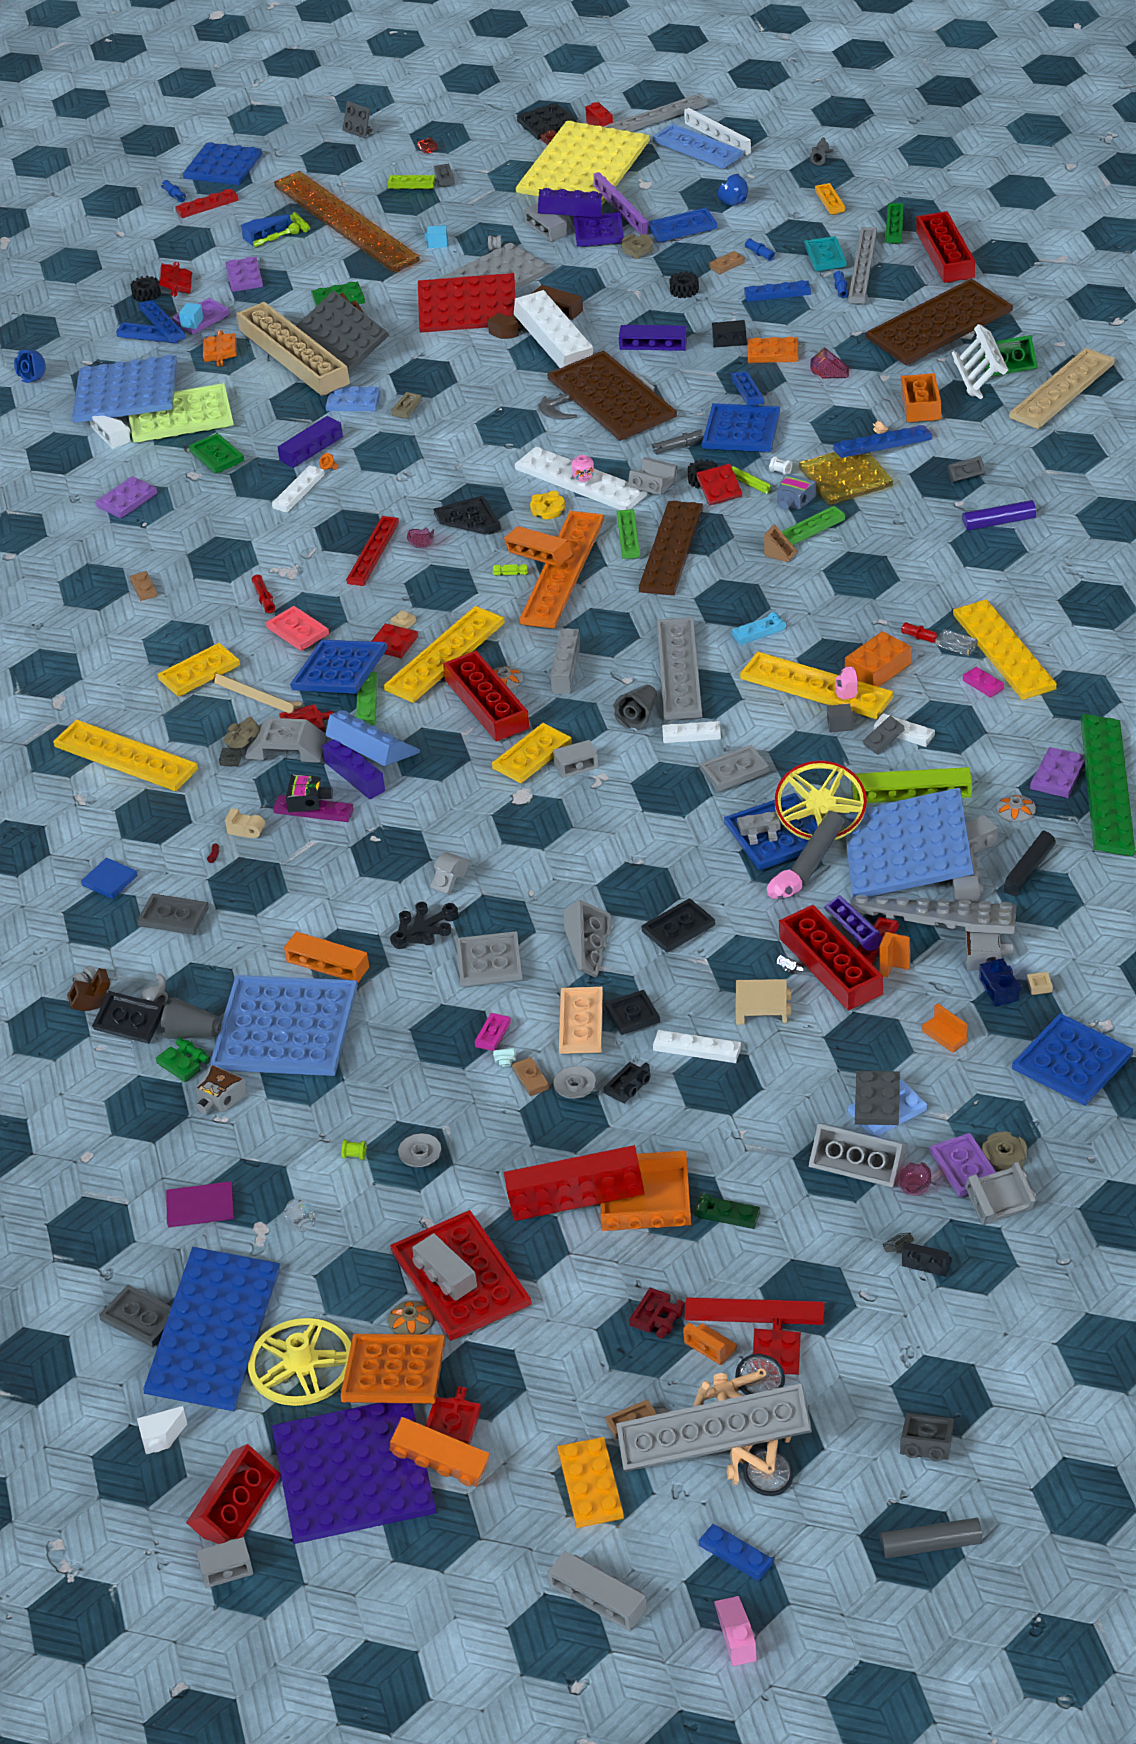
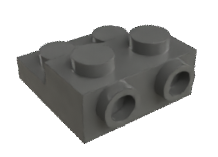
M906 1413L901 1435L900 1454L906 1455L909 1458L927 1457L933 1461L948 1460L954 1419Z

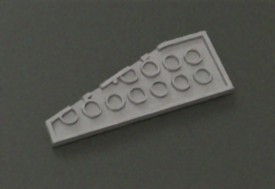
M857 895L852 897L850 904L858 913L877 915L883 913L886 915V918L892 919L895 916H903L904 921L933 926L944 923L947 928L955 929L956 926H963L965 931L1015 933L1017 905H1012L1010 902L992 904L989 901L971 903L969 900L950 902L948 899L930 901L927 898L909 900L907 897L888 899L886 896L868 898L866 895Z

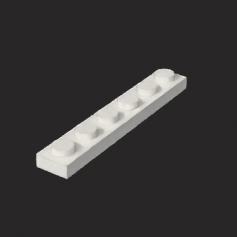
M690 108L684 110L685 124L720 142L743 150L745 155L751 153V142L747 137Z

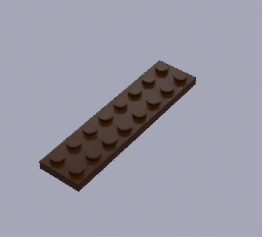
M668 501L639 584L640 593L675 596L703 511V503Z

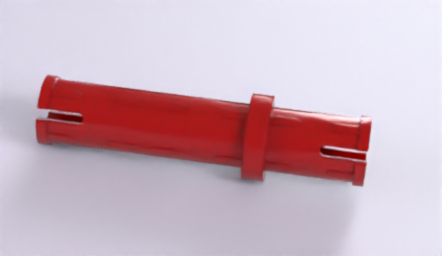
M259 574L254 575L251 580L258 593L260 604L263 605L266 613L274 612L276 607L273 603L272 594L268 592L262 576Z

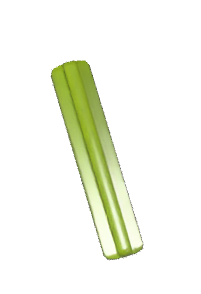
M732 467L737 480L765 494L771 492V484L737 467Z

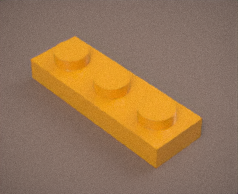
M830 183L815 186L816 194L830 215L845 212V205Z

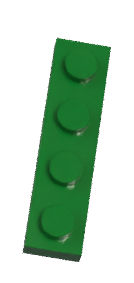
M888 203L886 243H902L904 203Z

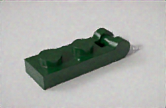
M707 1193L700 1195L699 1205L694 1210V1215L698 1218L755 1229L760 1215V1207L713 1198Z

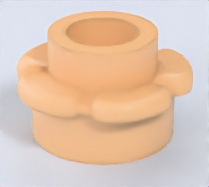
M879 420L875 424L873 423V426H875L873 430L877 434L886 433L888 430Z

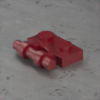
M650 1287L631 1315L629 1326L648 1333L652 1331L653 1327L659 1328L656 1335L658 1338L663 1339L673 1329L674 1321L682 1315L685 1303L682 1300H677L675 1304L670 1303V1294ZM663 1312L668 1313L665 1319L661 1318Z

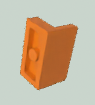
M889 932L885 933L880 944V974L888 978L892 967L909 969L910 937Z
M939 1003L934 1005V1017L922 1025V1031L953 1053L968 1042V1024Z
M688 1323L683 1328L684 1343L719 1365L737 1349L736 1343L704 1324L696 1327Z

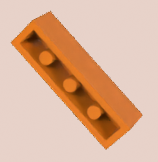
M517 526L504 537L509 553L557 567L573 555L568 540Z
M295 932L284 946L286 962L341 979L357 980L358 983L369 969L367 952L308 934Z
M401 1417L390 1441V1451L395 1456L414 1460L418 1466L423 1468H433L442 1476L457 1478L460 1483L466 1486L473 1485L478 1487L489 1463L490 1453L404 1417Z

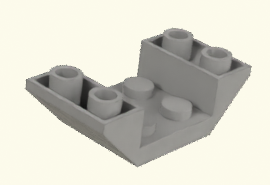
M269 718L259 726L260 731L255 738L251 737L245 759L264 760L268 749L299 750L301 762L320 763L323 754L322 745L326 744L328 737L323 731L305 719Z

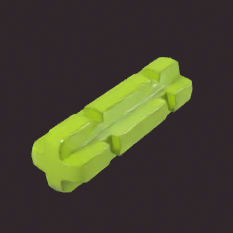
M296 212L290 215L291 220L298 224L303 232L306 233L310 230L309 224Z
M518 564L493 565V575L528 574L527 564H520V566Z

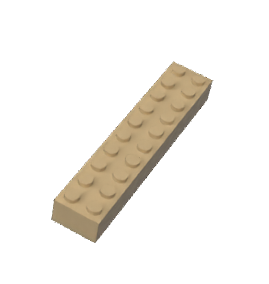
M262 302L236 313L239 330L321 396L350 384L348 368L344 363L267 303Z

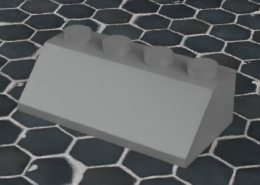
M818 1123L808 1167L894 1188L904 1165L908 1143L826 1123Z

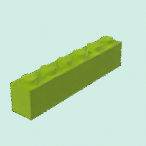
M970 767L854 773L864 786L867 803L896 802L955 788H960L962 798L972 797ZM851 781L852 800L860 801L859 792Z

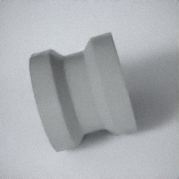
M488 235L489 251L502 247L501 235L497 237Z

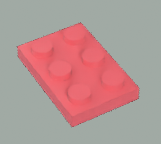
M295 606L266 622L267 629L300 651L329 635L327 627Z

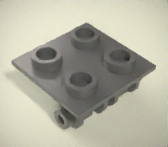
M347 101L342 131L366 139V135L371 134L373 131L371 126L368 125L370 109Z

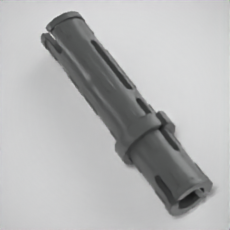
M701 429L688 434L686 432L682 436L653 443L652 448H658L653 450L655 454L684 445L690 446L691 443L703 440L704 435H698L704 433Z

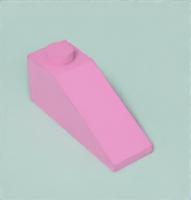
M739 1596L714 1601L732 1666L757 1661L756 1642Z

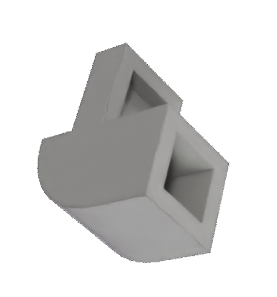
M449 852L441 854L434 865L436 872L430 888L450 895L456 878L464 879L470 860Z

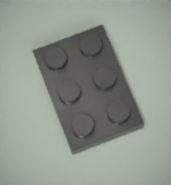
M152 893L137 919L138 926L195 935L209 909L208 902Z
M856 1071L855 1125H899L900 1071Z
M127 1285L99 1314L102 1322L153 1348L161 1339L171 1306Z

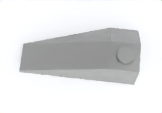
M578 900L563 910L564 929L579 970L596 977L598 976L603 959L601 956L602 952L607 946L605 941L611 932L610 913L582 900Z

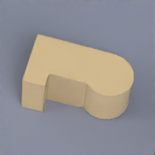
M231 808L225 818L227 834L257 838L265 827V820L259 815L239 814V809Z

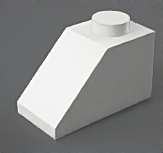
M183 1406L137 1418L146 1454L170 1448L187 1425Z

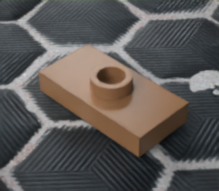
M532 1057L512 1064L513 1071L529 1096L549 1089V1083Z

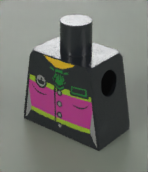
M291 774L286 794L288 813L320 809L322 799L333 798V788L323 787L320 777Z

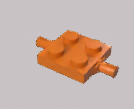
M218 330L216 337L210 336L203 339L204 362L217 361L216 364L220 367V364L223 366L224 359L237 356V338L235 333L224 334L222 330H220V333Z

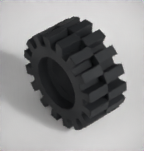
M693 272L675 273L669 279L670 292L674 297L678 296V298H681L683 296V298H686L688 296L690 298L699 292L698 276L693 274Z
M141 276L140 279L136 278V281L133 280L130 284L132 297L136 301L154 300L153 298L157 299L160 296L159 280L156 277L151 276L149 278V276L143 278Z
M700 459V462L696 460L694 463H690L687 469L688 483L698 489L701 486L697 478V472L719 467L718 464L712 460L709 462L708 459L705 461Z

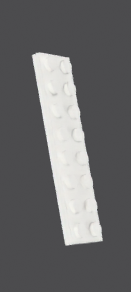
M534 447L515 463L516 470L619 510L632 509L647 496V491L628 487L627 481L594 469V475L590 480L580 482L572 476V460L539 447Z

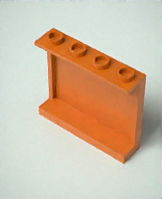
M686 1151L637 1154L645 1194L600 1203L602 1231L691 1225Z

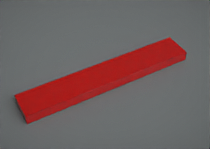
M388 516L380 518L346 579L347 584L365 585L397 528L399 518Z
M686 1297L685 1320L773 1323V1319L777 1318L778 1323L780 1318L783 1320L782 1324L824 1325L825 1302Z

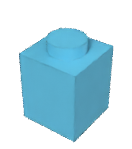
M447 225L428 226L427 233H425V242H428L429 248L448 247Z
M186 303L179 312L181 327L196 329L204 319L202 305Z

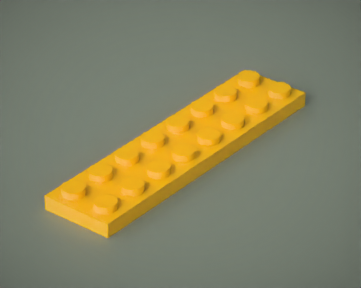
M987 599L953 609V616L1022 700L1056 690L1057 683Z
M474 606L386 682L384 690L412 703L416 702L444 677L443 663L473 652L505 623L504 617Z
M758 651L740 673V679L826 705L850 703L851 711L873 719L879 718L894 697V691L857 681L858 692L855 698L843 700L838 698L835 692V679L838 675Z
M77 719L53 741L56 748L175 792L198 770V765L195 762Z

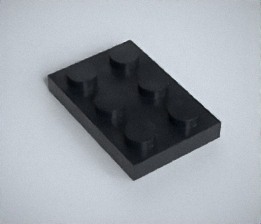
M689 898L641 925L645 935L668 953L715 926V919Z
M108 991L92 1027L100 1032L149 1044L162 1018L165 1006Z

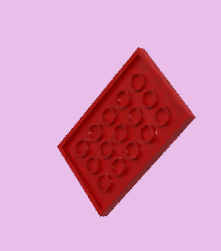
M514 273L418 280L420 333L487 328L488 319L498 313L510 317L514 314L516 298Z
M470 1210L390 1245L392 1254L449 1341L532 1305L530 1296ZM433 1233L475 1271L477 1287L456 1301L450 1295H445L436 1282L430 1281L426 1272L418 1269L413 1263L412 1247Z

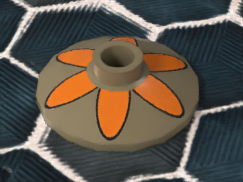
M412 1300L395 1306L388 1317L389 1328L395 1334H423L432 1326L434 1320L426 1304Z

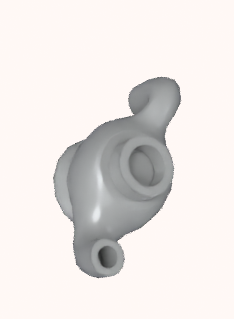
M157 974L156 980L159 983L145 988L142 992V998L165 1006L168 1001V994L165 992L166 979L163 975Z

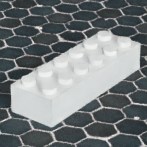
M544 290L515 298L514 315L559 368L593 355V346Z

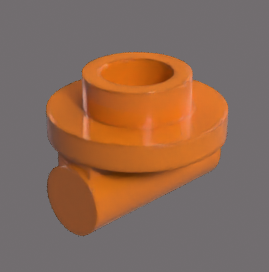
M325 453L322 455L319 462L321 469L329 470L332 468L336 470L338 468V464L334 462L332 454Z

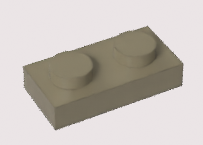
M406 392L392 408V416L407 419L422 401V396Z

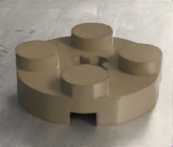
M635 234L628 235L622 239V252L632 256L634 259H639L642 255L653 251L652 238L646 234H640V236L636 237Z
M248 717L239 724L234 723L230 725L223 741L232 750L240 749L249 743L248 739L251 736L253 738L257 736L260 727L252 717Z
M1010 1132L993 1133L982 1145L984 1155L996 1172L1011 1168L1015 1162H1018L1020 1167H1023L1025 1164L1027 1145L1021 1137L1018 1136L1016 1138ZM1005 1149L1007 1153H1002L1001 1150Z

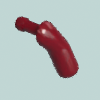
M217 843L212 844L211 853L207 857L209 863L215 862L219 854V845Z

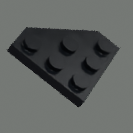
M483 495L433 509L437 521L442 525L481 534L501 530L498 519Z

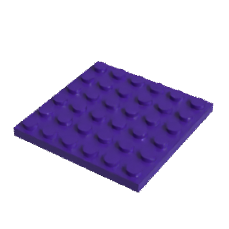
M374 1403L272 1425L294 1544L436 1514L427 1468L418 1466L414 1460L409 1458H399L390 1451V1441L401 1417L416 1422L412 1403Z

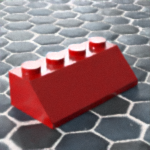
M249 1444L234 1449L186 1523L202 1538L217 1544L242 1538L279 1480L281 1473Z

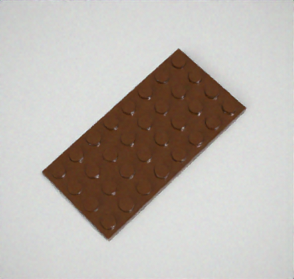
M971 278L865 332L868 340L904 365H908L974 331L978 324L984 326L1013 311V305Z
M604 350L547 373L548 380L563 393H568L570 399L619 441L677 417V411Z

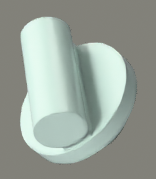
M515 1048L493 1051L494 1061L496 1064H499V1067H510L516 1061Z

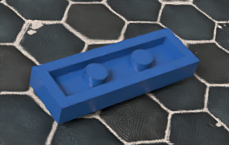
M712 1524L698 1540L700 1547L757 1581H760L773 1565V1558L715 1524Z

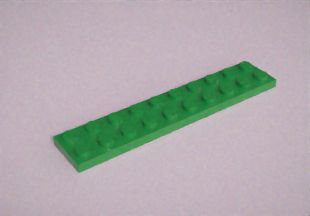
M1082 714L1080 721L1093 848L1097 851L1133 857L1135 843L1120 720Z

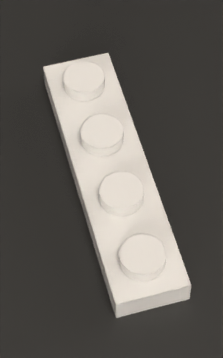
M309 465L272 502L273 509L287 513L324 476V469Z
M658 1030L653 1043V1051L732 1063L737 1062L741 1050V1042Z

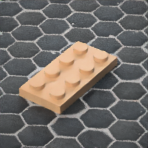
M603 987L561 988L559 1054L602 1052Z

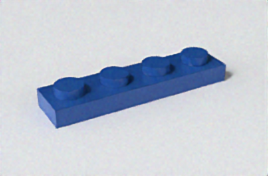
M800 280L798 282L744 287L746 302L811 295L809 280Z
M122 322L116 331L117 337L127 339L134 338L178 343L179 341L170 342L156 326Z
M748 371L731 373V380L747 405L758 406L759 404H764V397Z

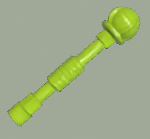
M291 223L282 232H276L264 239L253 241V245L258 247L267 241L276 240L285 234H298L300 227L296 223Z

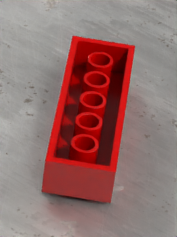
M948 211L916 216V233L943 283L975 278V259Z
M477 650L443 663L445 681L496 742L530 729L528 710Z
M814 905L779 920V939L848 1011L883 995V976Z
M635 1145L504 1172L506 1191L514 1221L645 1194Z

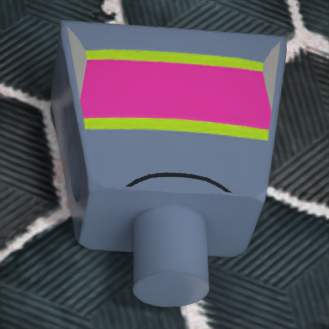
M788 473L784 475L777 489V502L783 510H787L789 507L801 509L816 497V481Z

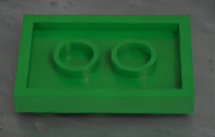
M358 281L311 291L316 306L333 290L338 294L343 292L350 303L354 300L358 304L365 303V297Z
M218 433L189 445V451L215 474L245 461L244 455Z

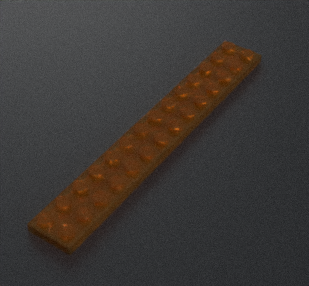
M301 171L274 181V185L278 190L393 273L420 262L418 254Z

